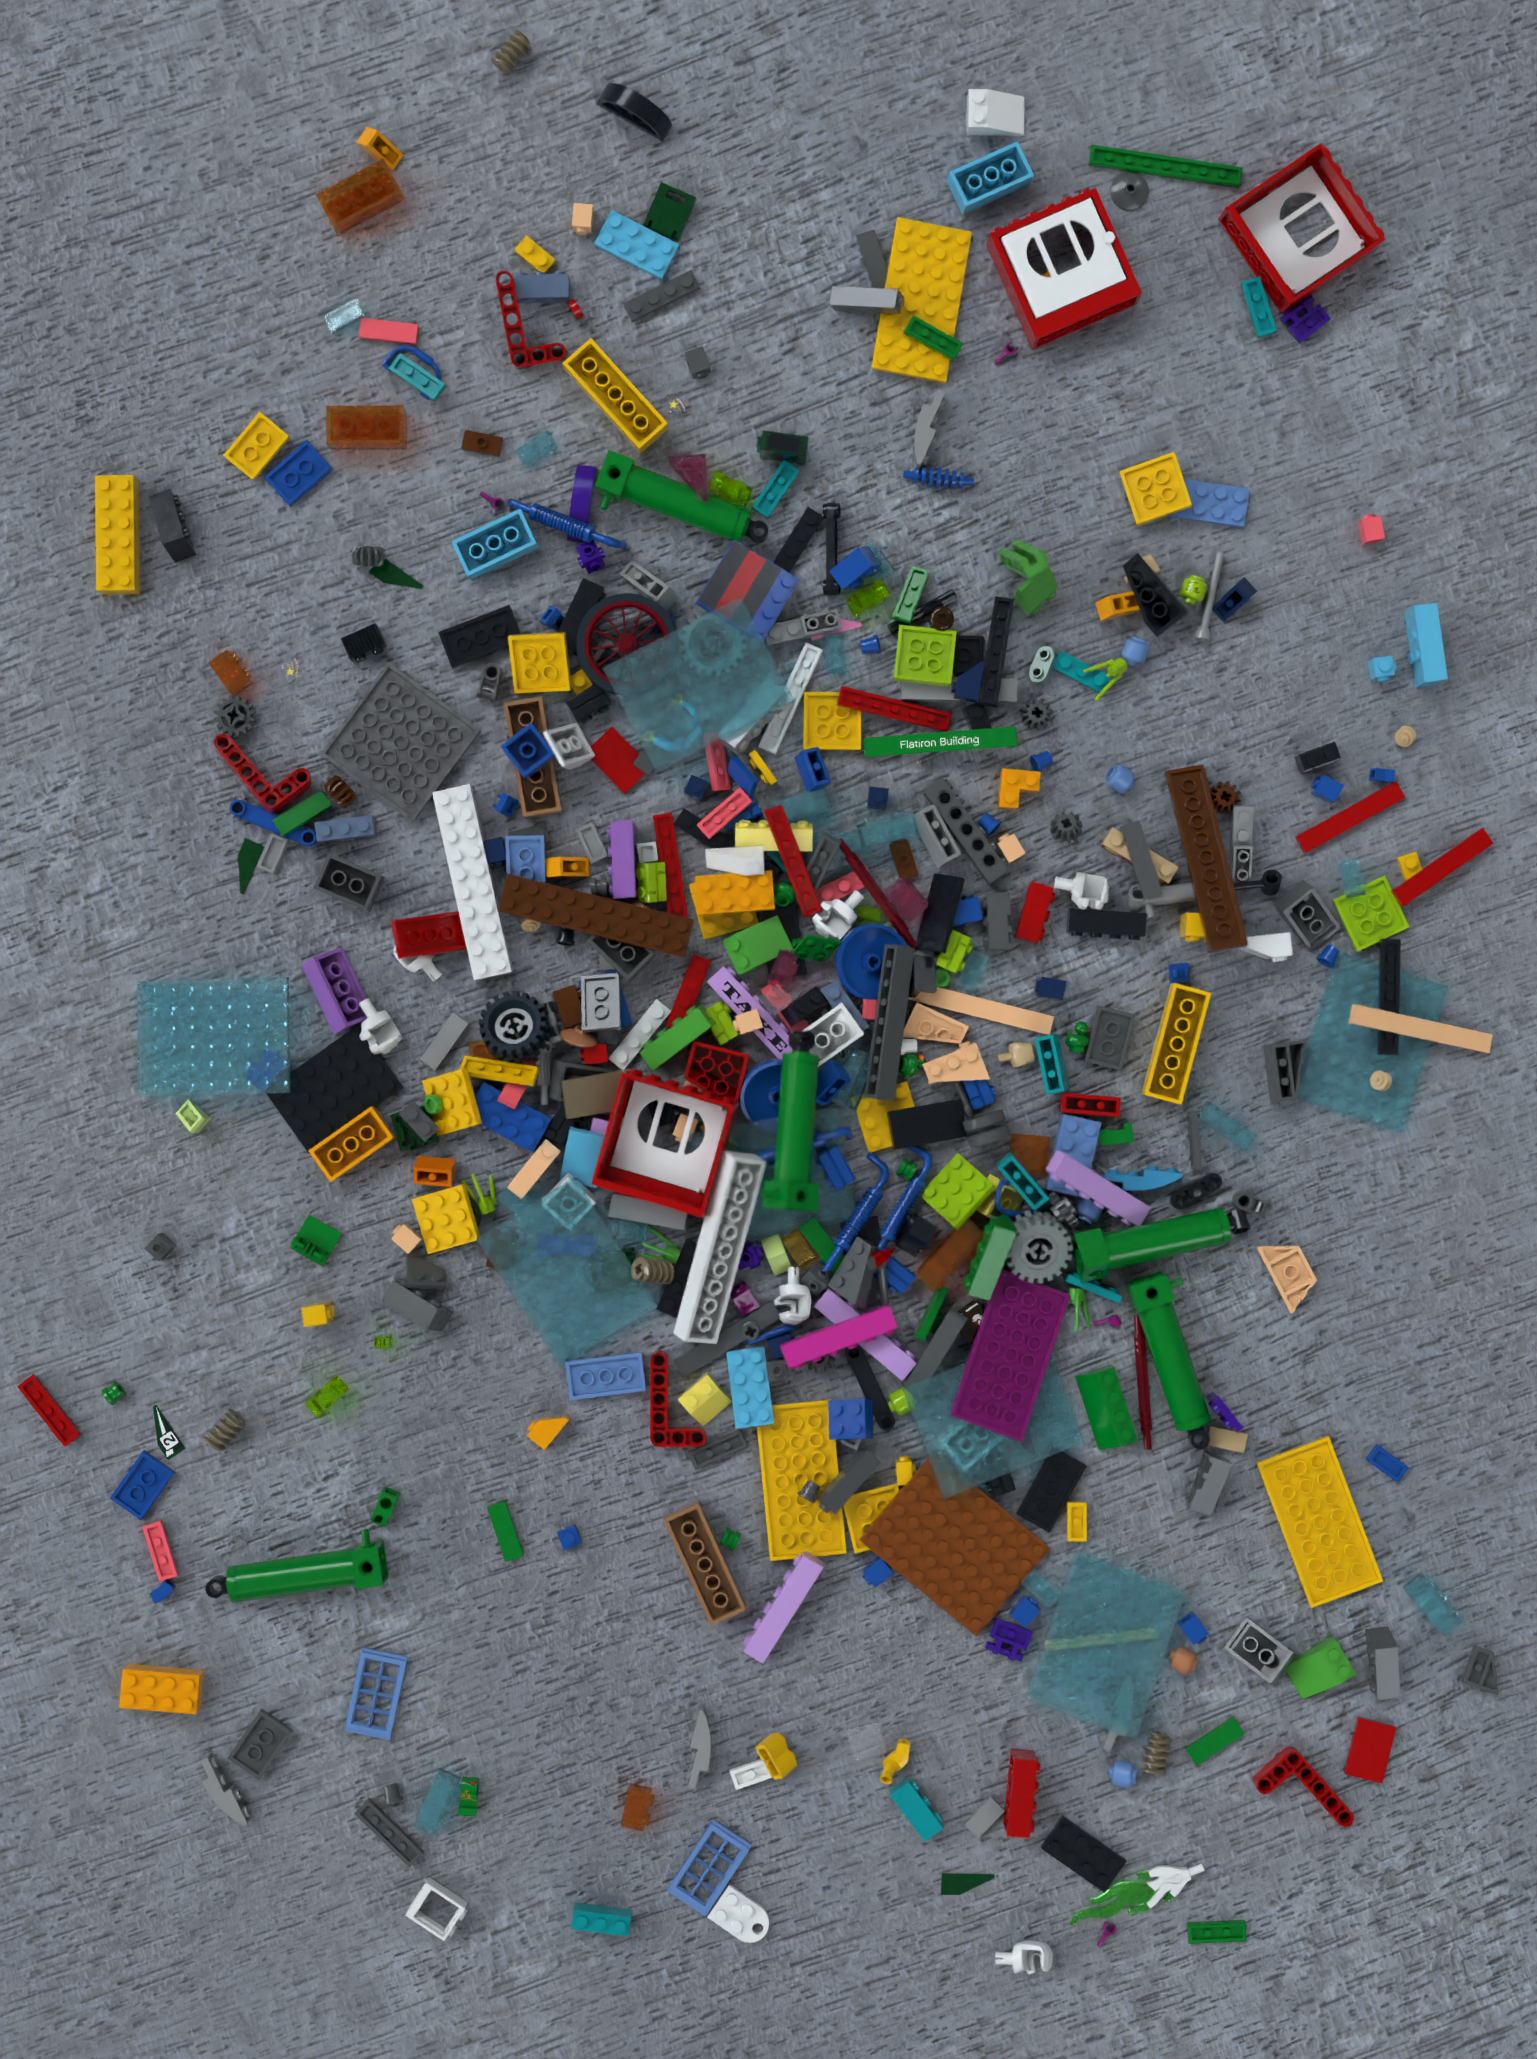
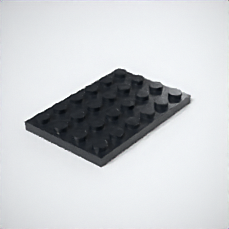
M357 1025L269 1087L265 1092L308 1154L311 1148L369 1107L378 1106L403 1088V1085L381 1054L374 1055L369 1048L368 1041L360 1039L359 1036L362 1030L360 1025Z

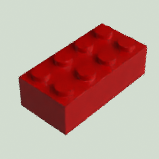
M1014 1748L1010 1750L1003 1820L1007 1837L1030 1839V1833L1034 1832L1035 1822L1032 1813H1036L1037 1805L1036 1801H1034V1794L1038 1793L1036 1774H1040V1762H1038V1757H1036L1034 1750Z

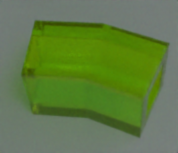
M858 905L856 915L857 918L879 922L881 910Z
M392 1334L374 1337V1349L392 1347Z

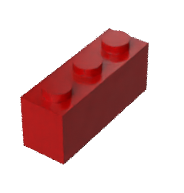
M1032 881L1029 883L1014 938L1037 944L1039 940H1043L1045 930L1042 928L1044 922H1048L1050 911L1047 910L1049 903L1053 904L1055 898L1054 887Z
M1060 1093L1059 1112L1119 1117L1121 1097Z

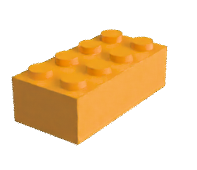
M772 870L764 871V874L759 875L729 873L695 876L698 916L775 910Z
M371 1106L311 1148L309 1153L328 1180L334 1182L395 1139L396 1135L377 1108Z
M127 1664L122 1669L119 1708L197 1714L202 1706L205 1670Z

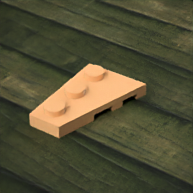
M916 1002L904 1027L903 1037L961 1044L969 1025Z
M976 1043L922 1064L929 1082L990 1079Z

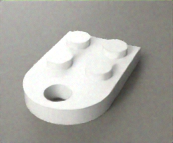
M730 1883L707 1915V1918L739 1940L747 1943L757 1942L762 1939L769 1928V1916L765 1908ZM760 1923L763 1926V1930L755 1932L752 1926Z

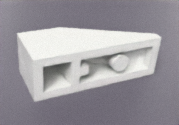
M763 846L705 849L707 868L741 875L764 874Z

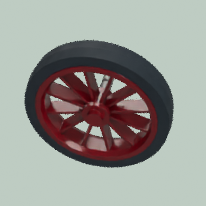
M621 593L602 599L586 613L578 629L576 651L584 673L596 686L611 694L635 696L653 690L668 677L677 659L678 636L669 614L658 603L642 595ZM627 608L640 611L631 634H627L624 609ZM622 609L624 635L620 634L607 614ZM642 612H644L655 622L636 637H633ZM603 617H606L620 636L619 639L595 629ZM658 624L663 639L636 642L639 637ZM593 632L616 641L617 644L591 647ZM664 642L661 658L636 647L637 645ZM618 647L616 652L597 665L595 663L592 650ZM634 650L656 658L660 662L649 673ZM622 652L612 678L600 670L602 665ZM630 653L635 656L647 672V676L633 681ZM627 654L630 681L616 680L617 671L624 655Z

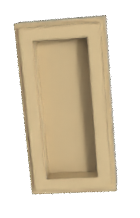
M1209 1425L1207 1434L1209 1435L1210 1442L1208 1446L1244 1453L1247 1433Z

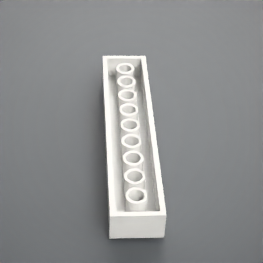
M467 784L432 792L473 979L479 981L514 973L501 913L497 911L499 904L491 868L487 862L484 849V837L473 787Z
M722 1151L673 1332L685 1342L717 1344L767 1161L755 1154Z

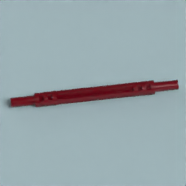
M840 838L839 840L842 842L839 848L846 856L845 860L898 934L903 936L911 948H916V941L909 933V928L855 852H852L845 841Z
M1137 1314L1134 1315L1135 1334L1133 1336L1141 1431H1143L1144 1450L1152 1449L1150 1431L1152 1430L1146 1341Z

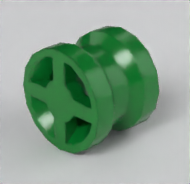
M904 1158L895 1174L898 1176L902 1175L905 1177V1180L910 1181L918 1165L915 1163L911 1164L908 1159Z
M114 1381L109 1388L102 1390V1395L109 1404L115 1405L119 1398L126 1396V1392L117 1381Z
M727 1527L719 1545L727 1546L729 1550L734 1551L741 1533H734L731 1531V1528Z

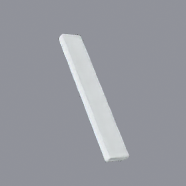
M805 642L784 688L788 698L786 705L774 714L772 721L768 723L758 745L759 748L776 755L823 652L822 649Z

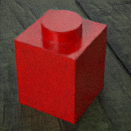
M607 1043L580 1049L581 1061H584L585 1064L609 1062Z

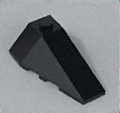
M1139 553L1123 565L1143 620L1156 637H1159L1189 613L1186 607Z

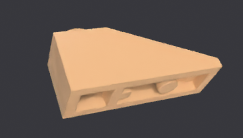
M545 1140L510 1182L507 1189L522 1200L561 1151L548 1140Z

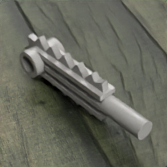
M544 1040L546 1047L544 1050L542 1048L538 1049L540 1054L536 1057L535 1062L539 1068L536 1084L540 1086L541 1105H548V1085L551 1084L550 1079L552 1078L550 1076L551 1061L549 1056L551 1054L549 1052L552 1050V1045L548 1040Z

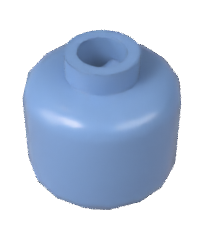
M1135 636L1132 639H1127L1121 653L1122 657L1126 659L1125 662L1136 666L1137 663H1144L1150 648L1146 644L1147 641Z
M1121 764L1112 766L1106 774L1107 785L1119 793L1127 790L1130 791L1135 784L1134 773Z
M1081 1198L1076 1208L1078 1212L1076 1215L1077 1220L1088 1226L1097 1223L1103 1209L1093 1204L1094 1200L1092 1198L1089 1200Z
M1116 1761L1114 1766H1110L1109 1778H1112L1114 1786L1130 1788L1133 1784H1136L1138 1769L1135 1768L1133 1763Z

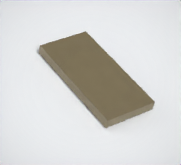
M629 1069L561 1080L566 1118L571 1119L612 1111L622 1072ZM633 1080L632 1087H631V1090H630V1094H629L628 1101H627V1104H626V1108H625V1109H627V1106H628V1102H629V1099H630V1095H631V1091H632V1088H633L634 1081H637V1080Z

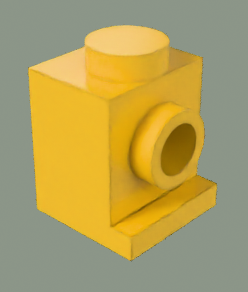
M900 1456L899 1459L895 1460L896 1483L898 1486L906 1485L916 1472L915 1464H912L911 1456Z

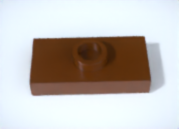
M465 430L461 449L500 457L503 437Z
M904 839L889 844L900 881L918 876L908 840Z

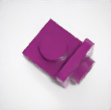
M745 1282L732 1287L730 1296L743 1316L759 1307Z

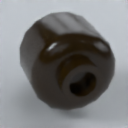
M936 607L929 616L930 627L939 631L950 630L954 623V615L947 607Z

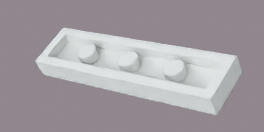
M656 999L608 1059L624 1070L641 1050L642 1045L650 1039L671 1013V1010Z

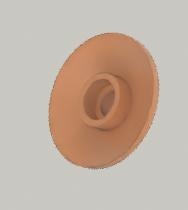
M581 1025L564 1028L560 1032V1037L564 1041L575 1046L592 1047L598 1043L597 1036L592 1032L583 1033Z

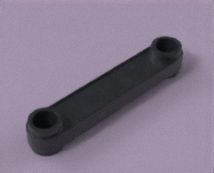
M836 502L823 504V517L826 519V580L823 581V593L828 596H836L841 593V587L829 572L837 565V518L841 516L840 504Z
M858 1344L859 1353L854 1357L848 1354L849 1349L846 1347L845 1354L866 1399L872 1400L873 1414L879 1427L883 1430H891L895 1425L894 1416L861 1346ZM890 1417L892 1419L891 1424L888 1426L882 1425V1418Z

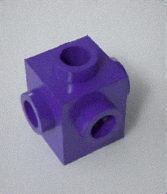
M594 540L590 543L585 542L576 546L580 556L577 560L582 569L586 568L588 574L606 566L603 561L606 556L601 547L597 548Z
M750 1240L745 1241L738 1265L739 1270L747 1267L754 1269L761 1265L760 1262L765 1258V1252L763 1247L759 1245L758 1240L754 1242Z

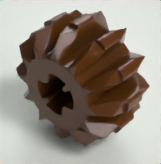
M337 775L330 778L324 785L325 791L342 808L351 805L356 798L355 792Z
M1220 781L1218 782V787L1214 785L1211 787L1213 792L1210 793L1211 797H1213L1212 801L1215 803L1214 809L1216 810L1219 807L1220 814L1224 812V809L1227 813H1230L1233 805L1241 802V799L1236 797L1241 794L1240 791L1234 792L1237 786L1234 784L1230 788L1229 781H1226L1225 785ZM1227 795L1228 799L1226 801L1225 799L1221 800L1220 796Z

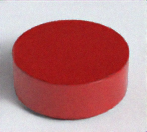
M575 300L567 303L577 320L583 317V313Z

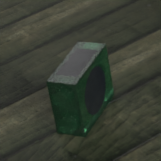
M763 430L762 436H758L757 452L760 453V459L780 462L785 460L788 463L805 465L809 437Z

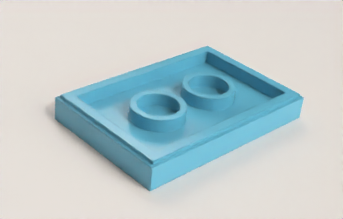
M570 1127L559 1180L569 1172L582 1185L597 1188V1186L591 1185L605 1135Z

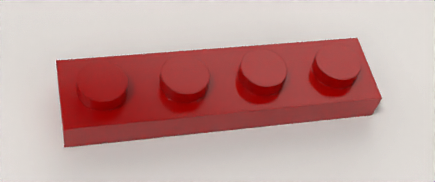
M693 954L666 1026L673 1027L671 1023L679 1017L685 1018L687 1016L686 1011L695 1005L710 966V960Z
M35 1374L17 1386L64 1447L81 1435V1432Z

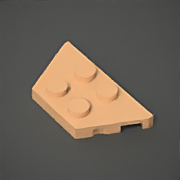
M1298 1245L1257 1246L1256 1249L1289 1313L1292 1314L1300 1301L1305 1298L1308 1290L1317 1281L1312 1269Z

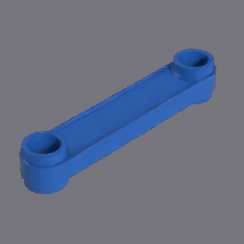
M234 800L230 804V812L234 816L281 835L272 823V820L278 817V815L269 813L242 800ZM238 804L243 805V810L240 813L235 812V807ZM304 826L285 836L308 847H313L318 843L316 832ZM309 833L314 835L311 843L305 841V837Z

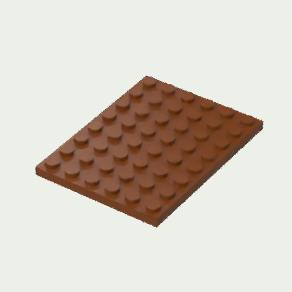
M935 1451L928 1456L906 1485L901 1488L859 1538L863 1544L976 1637L1051 1549L1050 1546Z

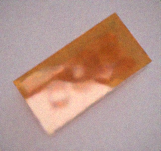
M384 159L316 194L337 235L352 229L405 200Z
M326 406V444L330 450H407V411L404 406Z
M968 1218L958 1230L954 1228L914 1271V1274L932 1291L935 1289L939 1290L945 1284L944 1279L948 1275L952 1276L959 1267L957 1265L961 1260L965 1262L972 1253L970 1251L973 1247H977L978 1243L982 1242L984 1232Z

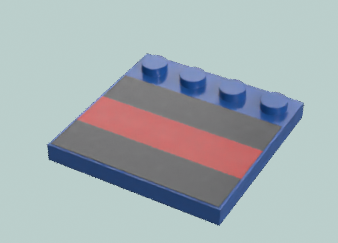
M733 539L695 604L762 644L800 579Z

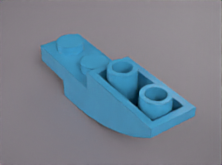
M1147 1165V1169L1141 1168V1176H1138L1139 1172L1127 1171L1126 1175L1119 1174L1120 1170L1108 1169V1173L1103 1172L1102 1177L1108 1181L1121 1182L1120 1188L1122 1190L1138 1191L1165 1186L1180 1179L1183 1173L1177 1172V1168L1166 1167V1171L1158 1170V1166Z

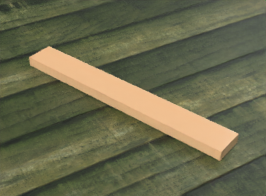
M937 987L935 993L920 992L916 998L908 997V1000L1046 1035H1050L1054 1016Z
M1352 1004L1350 1024L1482 1053H1490L1493 1034Z

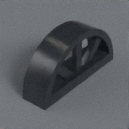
M616 83L607 84L597 101V105L662 142L672 127L670 119L658 106L626 86Z

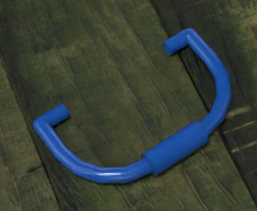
M403 345L397 347L388 354L382 363V366L391 372L388 363L397 352L403 350L411 351L426 364L431 365L435 370L436 378L441 381V373L434 359L419 348L416 349L412 346ZM420 392V395H422L427 400H430L429 397Z
M1000 1180L995 1195L996 1208L1000 1213L1009 1218L1016 1219L1015 1216L1018 1214L1024 1217L1025 1213L1004 1210L1001 1207V1191L1004 1185L1010 1186V1182Z

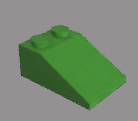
M1050 566L1029 578L1017 590L1013 598L1014 602L1027 616L1031 613L1037 614L1043 608L1041 604L1045 600L1049 602L1057 594L1055 591L1058 585Z
M778 915L722 940L739 975H745L794 950Z
M1332 1636L1295 1657L1286 1670L1302 1699L1335 1687L1356 1675L1338 1642Z

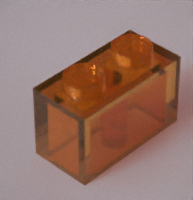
M226 649L208 663L229 693L235 697L253 684L250 680L252 675L246 667L242 669L239 664L241 660L235 652L231 653Z
M629 1784L621 1827L643 1831L644 1826L649 1825L651 1814L647 1813L648 1807L653 1806L655 1795L651 1794L652 1788Z

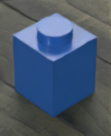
M1322 775L1314 779L1311 788H1313L1311 794L1332 804L1336 802L1344 785Z
M878 1556L863 1568L864 1575L862 1577L868 1585L872 1584L876 1588L893 1574V1570Z
M1023 1594L1009 1613L1026 1628L1040 1612L1039 1602L1031 1595L1027 1597Z
M1193 1611L1177 1622L1193 1645L1205 1641L1206 1636L1209 1634Z

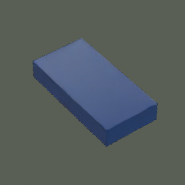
M737 756L731 757L727 772L748 796L754 795L758 784L757 778Z
M1377 1444L1365 1459L1397 1483L1409 1468Z

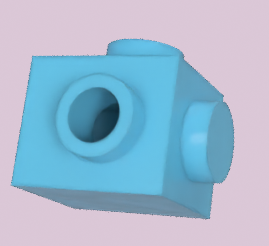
M1392 656L1372 658L1368 661L1370 680L1385 682L1395 675L1394 672H1396L1397 666Z

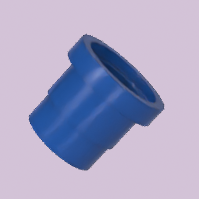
M877 634L871 638L860 640L863 654L881 653Z
M1048 751L1030 756V763L1034 771L1042 772V769L1053 764L1052 757Z
M988 812L978 821V824L982 826L988 836H991L1002 823Z
M1328 944L1322 953L1318 954L1316 960L1325 967L1333 968L1340 951Z

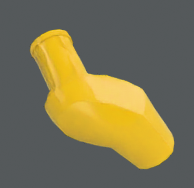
M899 1739L896 1749L883 1760L882 1765L884 1769L880 1776L882 1783L891 1784L894 1773L901 1770L907 1764L911 1745L909 1740Z

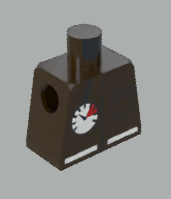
M974 1299L957 1311L968 1318L959 1332L968 1343L975 1339L983 1315V1310L977 1299Z

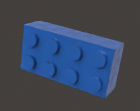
M483 1082L475 1097L482 1121L481 1125L534 1153L544 1137L552 1117L521 1100L515 1110L498 1102L497 1100L502 1090L488 1082Z

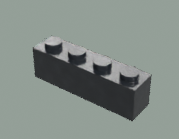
M585 578L582 579L558 632H566L568 658L572 660L574 656H577L576 638L584 616L596 603L606 598L607 595L605 594L604 587Z
M1069 908L1066 932H1071V936H1083V933H1088L1090 937L1102 938V935H1109L1110 939H1121V936H1129L1128 940H1140V937H1145L1147 913Z

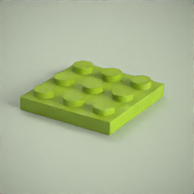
M899 625L893 681L951 687L957 631H939L934 628Z
M1385 875L1331 900L1356 952L1379 942L1380 939H1386L1409 928V924L1399 903L1391 892L1392 889Z
M957 1153L921 1192V1197L958 1230L996 1189V1186Z

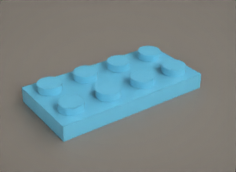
M613 210L610 211L594 242L595 247L660 280H663L679 249V244Z
M758 1347L726 1352L736 1429L774 1424L765 1348Z

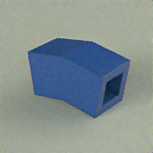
M1370 768V781L1394 782L1395 770Z
M167 1579L159 1588L149 1594L156 1604L169 1596L176 1586Z

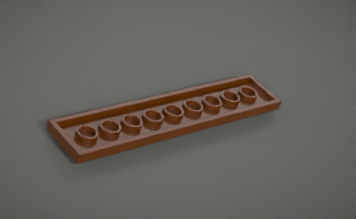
M1204 765L1168 770L1165 772V777L1208 951L1211 953L1245 947L1248 945Z
M507 874L497 910L501 913L685 958L694 924L693 919Z

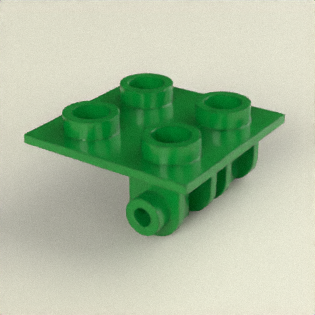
M806 935L804 939L796 938L792 940V947L795 949L791 952L790 956L825 962L842 941Z
M308 1215L297 1236L293 1238L290 1248L324 1267L342 1233Z

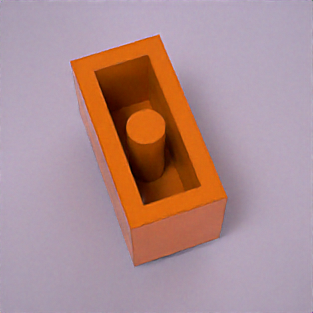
M418 1156L413 1166V1184L452 1187L456 1177V1159Z

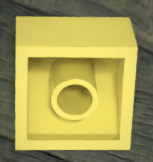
M989 1174L987 1179L996 1186V1189L976 1210L989 1218H994L1004 1214L998 1211L995 1204V1195L1000 1179ZM1004 1185L1000 1195V1205L1004 1210L1017 1211L1024 1198L1011 1185Z
M708 1372L678 1397V1401L702 1426L706 1425L732 1402Z

